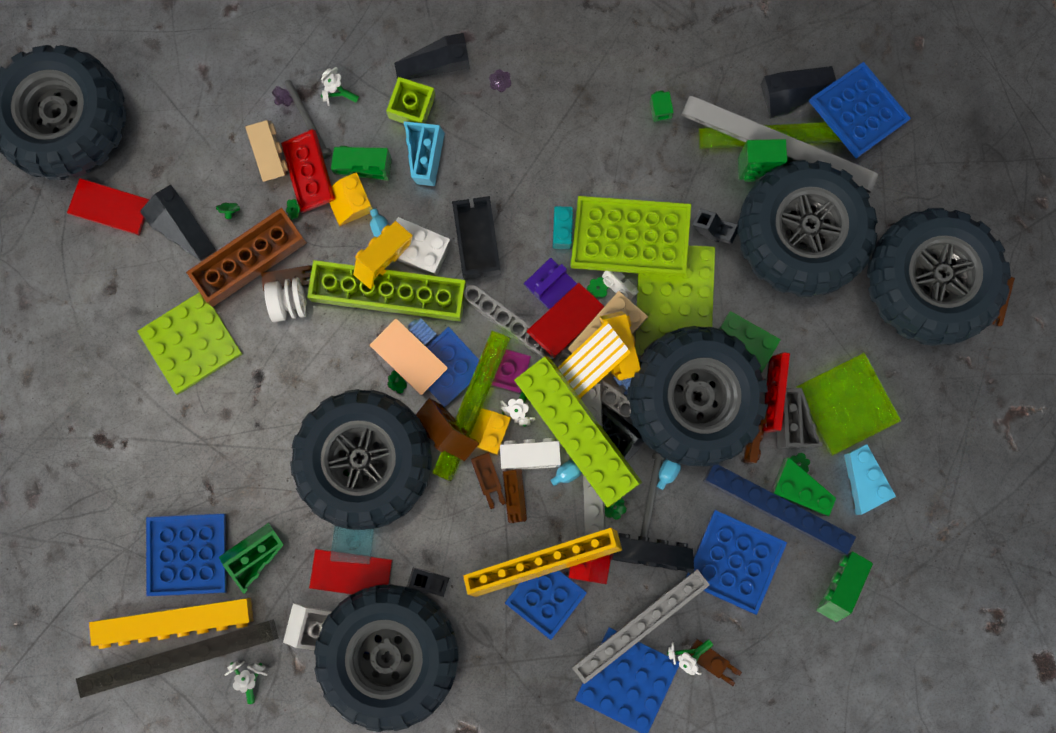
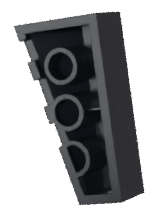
M619 533L622 551L610 554V560L662 567L675 571L681 570L694 574L693 548H688L687 543L676 542L675 546L669 545L668 540L657 539L656 543L649 542V537L638 536V539H630V534Z

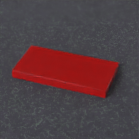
M311 129L282 142L281 145L297 203L300 206V212L305 213L334 201L335 197L316 130Z
M79 178L67 214L139 236L145 222L140 211L150 199Z
M577 283L527 330V333L555 358L584 331L605 306L580 283Z
M787 352L771 356L769 360L767 374L768 392L765 393V404L768 405L766 411L767 422L762 427L764 433L781 431L790 360V353Z
M315 549L309 588L354 594L365 588L388 585L390 583L393 560Z

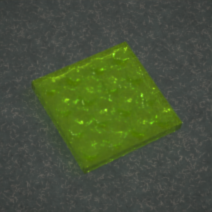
M865 353L795 387L802 388L810 409L811 419L815 423L831 456L901 421Z

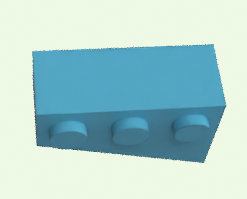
M404 121L411 178L418 185L435 186L445 133L440 125Z
M867 444L844 454L856 515H862L896 497Z

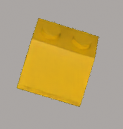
M357 172L339 179L331 186L335 200L329 203L339 226L370 214L373 208Z
M475 407L466 429L468 431L466 436L478 441L479 445L476 448L498 456L500 445L504 441L511 418L491 410Z

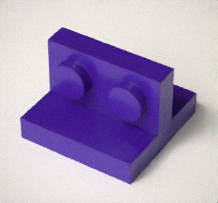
M551 257L524 282V286L548 310L577 284L567 274V268L563 264L559 266Z

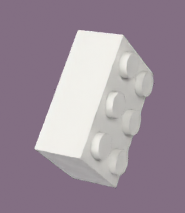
M398 217L396 222L411 233L413 237L410 246L396 261L430 276H437L452 245L450 239Z
M545 438L543 442L535 443V439L523 440L524 443L516 444L514 440L504 441V445H500L502 471L556 468L561 465L559 441H555V438Z

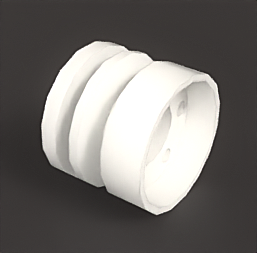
M298 277L292 279V284L289 279H285L284 289L279 281L265 283V301L272 322L285 321L287 311H289L292 319H296L297 313L300 318L306 317L307 300L304 288Z

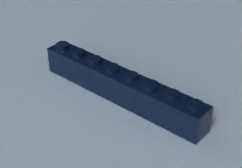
M718 464L710 466L703 482L840 554H848L856 539V536Z

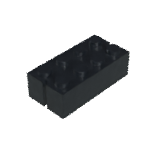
M490 196L473 198L474 207L472 208L470 207L469 199L452 201L464 280L481 278L480 274H484V277L501 275Z

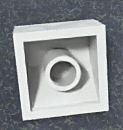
M293 603L283 643L295 648L315 650L316 640L320 635L322 624L332 611Z

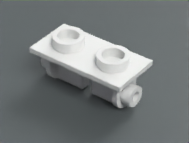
M605 271L602 275V278H604L603 282L607 287H610L615 293L620 291L630 301L639 292L637 287L629 280L624 283L622 282L625 276L621 272Z

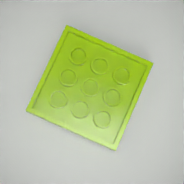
M200 292L137 330L176 395L184 392L243 354L215 308L204 300Z

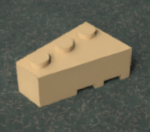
M265 120L245 126L262 181L265 182L286 176L288 167L286 161L282 160V148L280 142H277L275 135L277 133L272 121Z

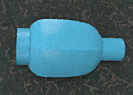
M372 209L370 211L372 216L370 226L373 235L378 237L382 234L383 228L389 223L385 217L379 215L377 209Z
M665 459L659 470L660 480L656 487L664 490L666 484L672 483L678 476L681 465Z
M568 460L558 468L556 476L550 481L554 486L560 482L569 483L578 478L582 472L573 460Z

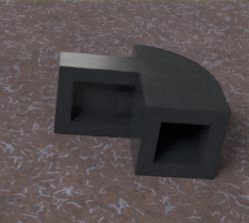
M701 208L692 224L701 235L718 243L722 241L732 244L738 231V224L721 220L717 213Z
M413 567L407 587L444 597L450 578Z

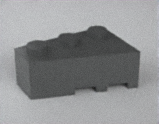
M786 388L782 429L777 431V449L823 447L815 430L817 429L816 425L812 422L809 414L810 409L802 388Z

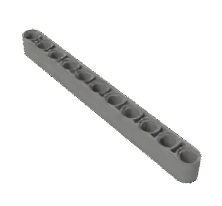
M689 96L682 115L688 119L743 142L747 140L786 139L787 160H806L808 163H814L818 160L831 163L832 168L839 171L844 169L853 175L852 180L859 187L863 185L868 193H871L877 180L878 174L872 170L699 98Z
M471 285L465 289L464 297L470 306L540 358L545 356L543 353L545 349L539 344L531 345L528 342L531 337L527 333V330L531 327L477 286ZM470 292L478 293V297L474 300L469 299L468 295ZM485 303L493 304V308L490 311L484 310L483 306ZM501 314H506L509 318L506 322H500L498 317ZM516 325H521L524 330L522 333L517 334L513 331V328ZM562 351L555 358L552 356L550 358L558 367L560 366L559 361L567 359L570 355ZM601 379L598 383L602 387V404L623 419L630 418L629 414L621 412V406H630V402L627 401L624 395ZM612 393L615 395L616 400L609 403L606 401L605 395Z

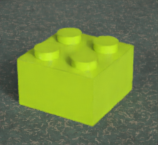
M398 77L386 110L388 118L401 123L405 121L426 124L436 96L434 88Z

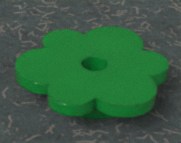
M289 199L287 201L286 213L290 220L298 218L300 206L297 204L296 199Z
M598 277L596 280L591 279L590 285L587 286V290L595 298H598V296L604 298L607 295L606 290L609 287L604 284V278Z
M798 453L796 456L792 455L790 459L796 464L800 462L801 465L798 466L808 473L810 460L806 459V455L804 453Z

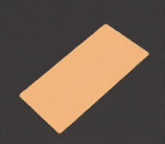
M394 319L370 344V347L420 395L447 370V366L397 319Z

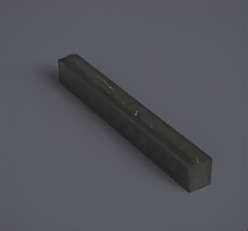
M274 619L76 678L79 696L83 698L276 640L279 637Z

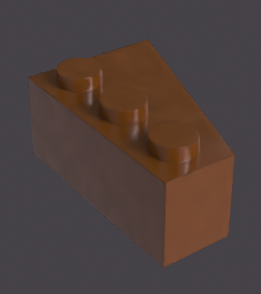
M429 398L417 412L416 416L425 428L428 438L435 442L434 447L440 452L446 451L466 461L479 445L477 440L466 436L468 431L465 428L460 429L455 423L457 420L438 402Z

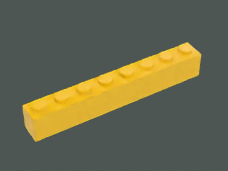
M608 528L463 575L467 594L478 597L622 551L618 532L615 529Z
M251 598L93 621L89 622L91 646L98 645L99 649L109 648L111 643L117 642L118 646L131 644L130 640L138 639V643L149 642L150 637H157L158 640L169 639L170 634L176 633L177 637L188 636L190 631H197V634L208 633L210 628H216V631L228 630L229 625H236V628L248 627V623L254 620Z

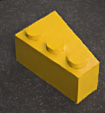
M396 221L391 225H386L381 232L382 234L372 238L368 247L365 250L361 249L355 256L356 261L353 275L370 290L374 286V279L379 274L383 276L387 272L385 268L392 261L395 262L411 244L413 235Z
M623 311L599 316L601 326L607 321L631 352L611 370V373L619 381L634 377L635 373H639L640 365L635 350V339L630 331L632 325L629 315L626 316Z

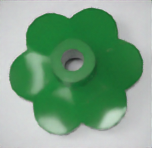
M222 203L216 206V210L219 213H225L226 219L233 218L232 213L239 211L240 206L237 203Z
M395 370L392 371L391 375L388 376L389 382L387 385L393 391L401 394L407 388V383Z
M621 498L608 508L605 505V516L607 518L612 517L615 520L620 519L621 515L627 511V508L624 506V499Z

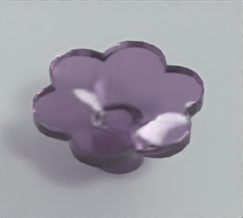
M501 69L496 70L494 74L489 76L490 87L493 90L504 92L512 84L510 73L503 72Z
M276 86L272 91L273 96L276 98L274 100L276 105L283 104L288 107L293 102L286 89Z

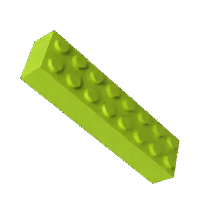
M313 260L307 295L311 302L461 322L465 298L464 291L466 289L465 280L386 270L387 272L383 276L379 274L374 279V286L370 290L353 275L355 265Z
M544 356L514 380L607 508L643 483L550 357Z

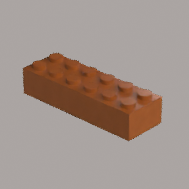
M281 207L186 273L204 300L214 307L257 278L261 273H264L307 244V242Z

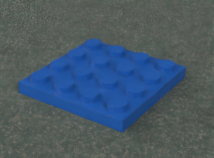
M864 62L809 100L810 104L856 159L911 119Z
M714 510L694 556V571L698 569L710 585L703 591L757 615L787 542Z
M226 514L146 517V596L227 592V570L219 559V556L226 552Z
M608 627L601 644L617 631ZM637 642L587 683L584 684L582 682L575 700L640 733H649L678 670L679 661L676 660V665H674L673 659H669V656L641 642Z

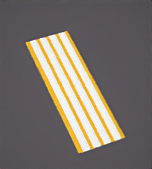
M606 321L558 366V369L581 398L631 352Z

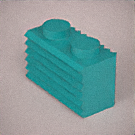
M556 206L554 207L553 249H571L573 208Z

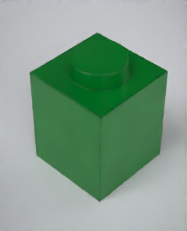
M656 91L651 94L650 106L653 122L672 119L674 111L670 91Z

